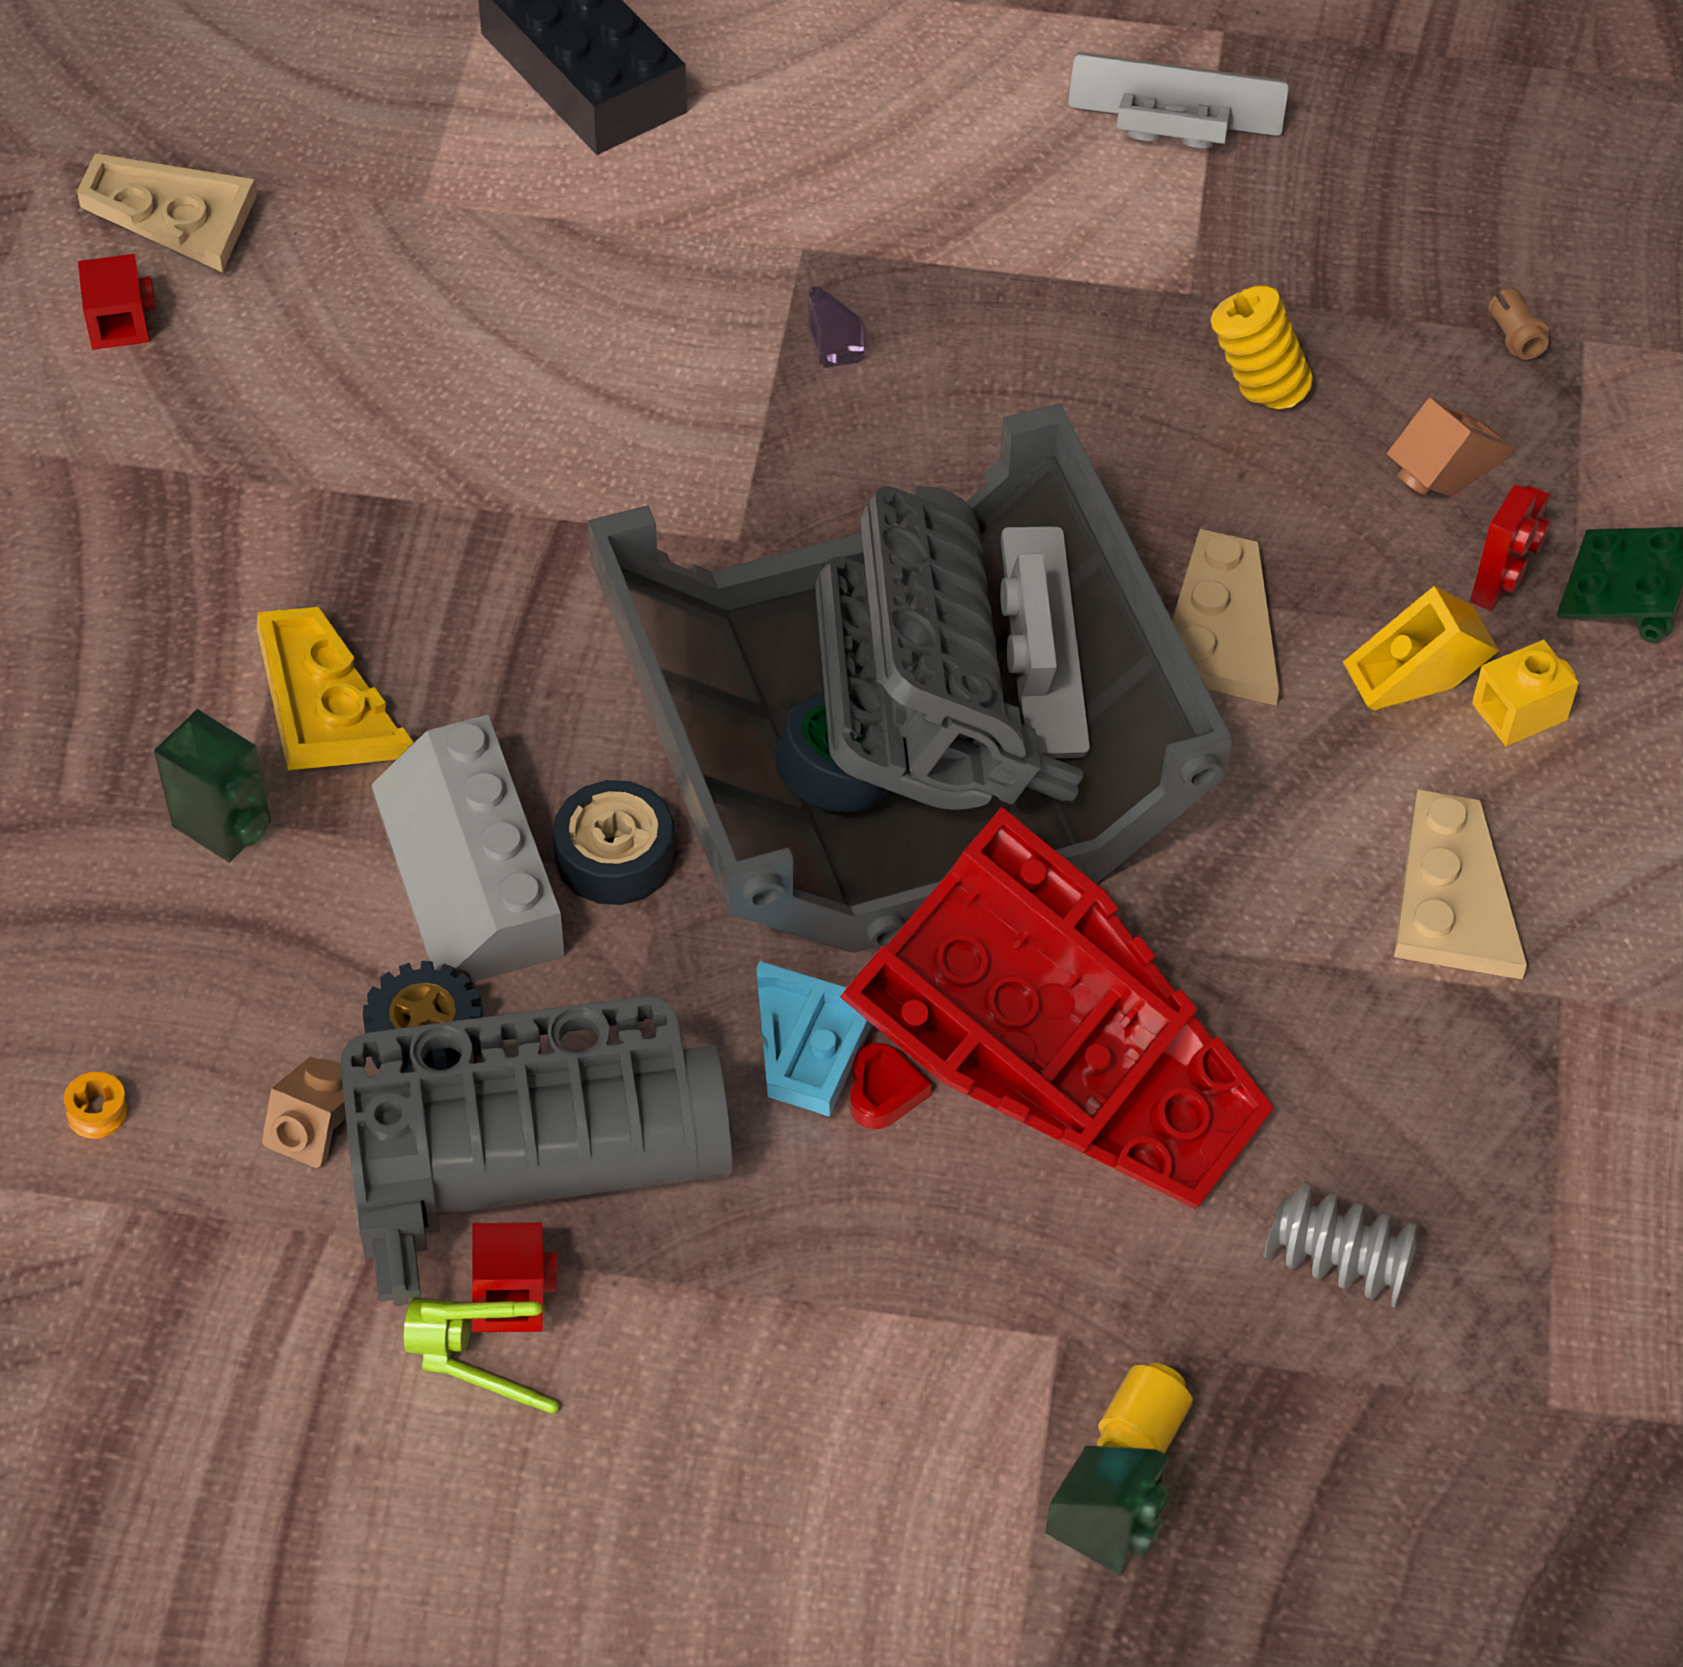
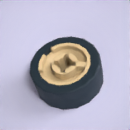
M605 780L587 785L568 797L555 816L553 830L555 863L562 881L580 897L598 904L624 905L645 899L663 886L673 870L675 856L674 821L667 804L649 788L631 781ZM614 838L613 843L606 842V840Z

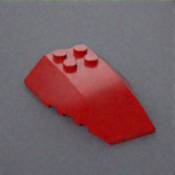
M1001 807L962 852L948 874L890 942L880 948L845 989L840 998L945 1085L1196 1209L1274 1107L1219 1036L1213 1039L1196 1018L1194 1012L1197 1008L1183 990L1180 989L1176 992L1153 963L1156 956L1140 935L1134 938L1115 914L1118 907L1107 893Z

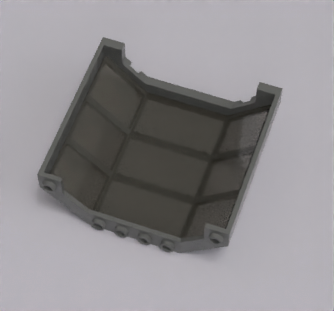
M1061 403L1003 417L1000 459L983 473L987 483L967 503L973 509L979 523L1003 698L1005 703L1018 707L1019 713L1020 705L1016 673L1009 672L1007 663V642L1009 635H1011L1009 616H1004L1001 609V582L1005 575L1000 537L1003 529L1009 527H1060L1063 530L1090 749L1085 757L1053 758L1080 768L1083 771V779L1077 785L1078 795L1072 802L1068 800L1064 802L1025 788L1013 805L1001 801L997 796L992 795L988 804L962 810L933 807L889 790L887 795L874 807L854 813L829 811L809 804L790 791L779 776L775 753L790 710L804 698L824 693L815 590L816 577L832 557L841 556L865 565L862 533L709 571L697 565H693L690 569L676 565L670 561L666 552L657 549L656 522L649 505L588 520L592 566L729 914L852 953L873 947L880 949L890 942L952 869L962 852L1001 807L1097 884L1225 779L1232 737ZM846 592V594H845L844 596H848V597H849L851 594H849L848 592ZM844 619L847 623H849L850 625H852V626H854L855 628H857V627H856L855 625H853L850 621ZM849 652L847 656L851 658L854 653ZM854 673L852 677L857 678L859 674Z

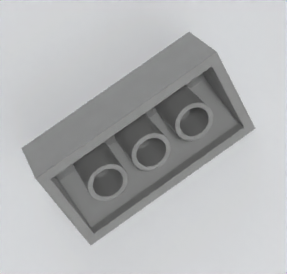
M489 715L427 730L371 786L428 960L433 961L434 970L440 971L443 964L450 965L455 969L456 978L464 973L471 979L472 983L565 957L561 913Z

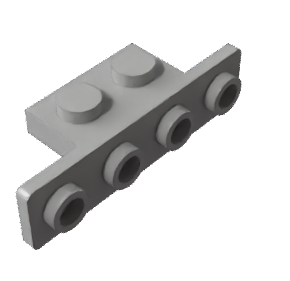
M1078 52L1073 61L1068 104L1072 108L1118 114L1116 129L1128 130V135L1135 139L1153 141L1158 140L1160 135L1180 137L1182 138L1181 142L1187 146L1210 148L1213 147L1214 142L1225 143L1227 129L1274 136L1280 135L1282 133L1289 83L1281 79Z
M1060 527L1005 528L1000 537L1005 575L1001 582L1000 599L1003 615L1010 618L1011 635H1009L1007 642V663L1009 672L1016 673L1021 722L1023 725L1035 729L1038 752L1051 758L1085 757L1090 749L1063 530Z

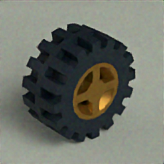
M421 961V969L413 970L410 963L399 966L400 975L396 977L388 971L380 977L381 989L372 986L367 994L368 1004L363 1006L365 1034L484 1017L480 995L477 988H472L471 979L464 973L456 978L454 967L443 964L440 971L434 970L433 961ZM480 1044L472 1045L474 1064L476 1063L475 1053L481 1054ZM453 1048L431 1050L423 1059V1063L434 1070H447L455 1066L462 1055ZM410 1053L402 1054L404 1073L413 1072ZM371 1056L376 1068L380 1069L382 1065L380 1058H373Z

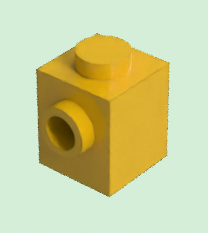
M1543 639L1482 665L1472 704L1505 747L1567 721L1579 682L1576 680L1575 673L1569 663L1564 659H1559Z

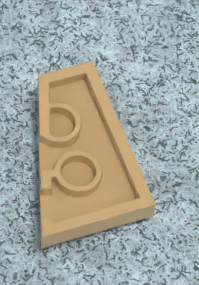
M95 153L77 190L80 208L222 273L257 196L254 179Z
M1199 529L1172 621L1207 690L1276 706L1279 685L1258 542Z
M1417 789L1413 804L1394 957L1523 980L1527 963L1481 801Z

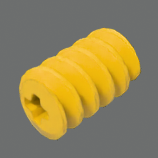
M1254 285L1233 294L1215 308L1210 319L1214 333L1218 335L1219 345L1225 351L1227 363L1232 367L1233 376L1239 383L1242 396L1249 402L1263 403L1268 408L1273 409L1291 408L1300 402L1311 389L1313 375L1310 366L1307 364L1304 352L1300 348L1297 335L1293 331L1291 321L1286 314L1283 302L1279 298L1277 289L1268 285Z

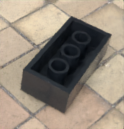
M478 0L481 34L596 155L687 113L686 64L623 0Z

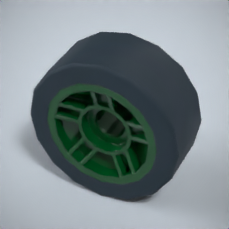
M824 693L804 698L790 710L775 753L778 774L790 791L809 804L829 811L853 813L874 807L887 795L888 790L847 774L832 759L829 751ZM850 700L856 707L863 711H866L858 703ZM857 736L854 741L859 743L862 737Z

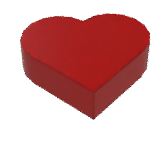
M870 1043L858 1051L853 1061L852 1075L854 1084L850 1091L849 1105L852 1117L861 1126L870 1129L885 1128L931 1096V1083L891 1045Z

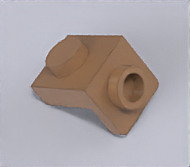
M310 1056L271 1088L262 1136V1144L266 1148L314 1168H319L327 1161L333 1130L346 1119L342 1073L339 1063L326 1059H316Z

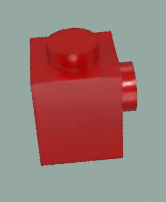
M135 253L77 261L83 313L92 350L148 343L149 334L146 311L156 309L151 275H139Z
M472 1223V1303L536 1301L541 1303L543 1309V1293H557V1251H543V1223ZM543 1310L536 1316L472 1319V1332H543Z

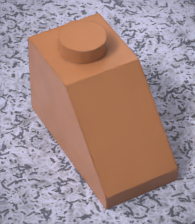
M1429 397L1386 454L1402 467L1397 476L1418 493L1426 495L1429 490L1451 497L1509 459L1516 449L1475 415Z

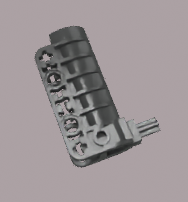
M890 486L880 487L865 506L863 515L860 518L865 565L841 556L832 557L827 561L815 581L828 742L832 759L844 772L859 780L942 809L962 810L983 806L990 802L992 795L997 796L1001 801L1013 805L1025 788L1064 802L1065 800L1072 802L1078 795L1077 785L1083 779L1082 769L1040 754L1038 752L1035 729L1021 724L1019 708L1004 702L980 529L973 509L956 494L936 487L917 486L914 487L911 493ZM846 592H848L849 594H851L849 597H848V596H844V595L846 594ZM844 619L850 621V622H851L853 625H855L857 628H855L854 626H852V625H850L849 623H847ZM849 652L854 653L851 658L847 656ZM854 673L859 674L857 678L852 677ZM850 700L858 703L866 711H863L856 707ZM857 736L862 737L859 743L854 741Z
M655 996L631 997L369 1032L355 1037L347 1043L342 1051L341 1073L359 1231L365 1259L374 1258L378 1299L380 1302L393 1300L394 1306H402L408 1304V1298L421 1295L417 1252L428 1250L426 1233L440 1231L438 1215L732 1175L733 1163L729 1118L717 1046L683 1049L678 1018L674 1008L665 1000ZM645 1019H652V1024L656 1028V1037L643 1039L640 1030H638L639 1022H645ZM617 1025L619 1044L610 1045L609 1026ZM588 1029L598 1036L596 1044L589 1050L582 1052L568 1050L560 1043L563 1035L570 1031ZM540 1035H548L549 1054H541ZM516 1039L519 1045V1055L505 1057V1052L502 1049L503 1040ZM473 1044H480L483 1063L474 1064ZM453 1048L462 1055L459 1062L447 1070H434L423 1063V1059L431 1050ZM410 1053L413 1072L404 1073L402 1054ZM367 1057L380 1058L382 1065L379 1075L367 1076L364 1068Z

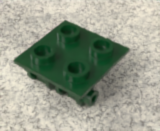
M1683 527L1586 529L1557 612V617H1634L1639 634L1644 640L1648 642L1661 641L1663 637L1668 636L1672 632L1674 626L1672 617H1675L1682 601Z

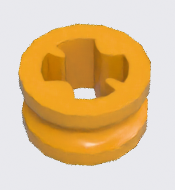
M91 1071L79 1075L72 1080L65 1090L63 1101L67 1112V1119L70 1127L78 1135L86 1138H103L117 1131L127 1118L128 1106L125 1100V1091L122 1083L114 1075L106 1072ZM103 1096V1111L88 1113L89 1098Z

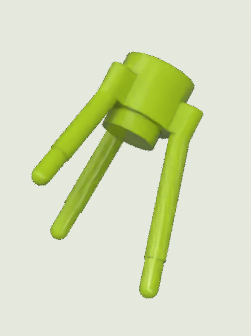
M420 1297L411 1299L404 1325V1347L408 1354L423 1355V1371L449 1374L550 1414H555L559 1410V1403L554 1399L451 1358L453 1351L465 1352L471 1332V1319L536 1316L542 1310L545 1313L546 1306L544 1303L542 1309L541 1303L536 1301L457 1303L456 1301Z

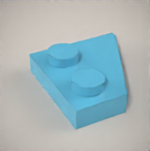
M760 961L756 972L768 1097L830 1117L853 1068V1061L858 1051L862 1048L872 1024L840 998L846 987Z

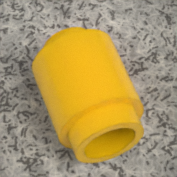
M1160 1363L1131 1367L1099 1422L1098 1427L1101 1435L1097 1441V1447L1101 1454L1119 1468L1138 1474L1147 1472L1151 1464L1160 1462L1193 1403L1192 1396L1186 1389L1184 1378L1174 1369Z

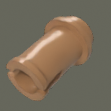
M1517 289L1501 291L1510 308L1505 310L1495 295L1489 303L1488 311L1506 336L1505 346L1508 352L1524 360L1538 357L1546 350L1549 344L1547 324L1543 320L1534 317L1525 303L1523 295Z

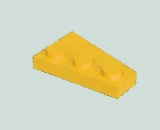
M319 607L257 613V632L287 770L397 760L414 743L403 727L397 729L385 711L386 702L375 687L369 688L354 667L353 655Z

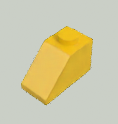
M1433 586L1346 658L1343 663L1367 707L1372 710H1378L1455 688L1498 653L1499 649L1473 605Z

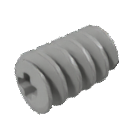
M1304 1181L1292 1196L1286 1195L1270 1230L1263 1259H1271L1281 1246L1284 1245L1287 1268L1291 1270L1297 1269L1306 1257L1310 1255L1312 1256V1276L1317 1280H1321L1336 1265L1338 1266V1286L1346 1291L1362 1275L1365 1280V1297L1372 1301L1387 1285L1391 1286V1306L1394 1309L1418 1246L1416 1223L1412 1221L1407 1222L1400 1232L1393 1236L1390 1234L1389 1212L1382 1211L1370 1226L1364 1225L1362 1202L1356 1201L1344 1216L1338 1215L1337 1193L1330 1191L1317 1206L1311 1204V1183Z

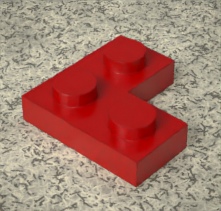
M1514 484L1489 525L1470 599L1471 603L1492 612L1504 591L1513 594L1517 590L1528 565V561L1524 559L1528 551L1535 554L1539 553L1551 528L1552 521L1544 518L1550 497L1549 493L1530 485L1527 488H1523Z

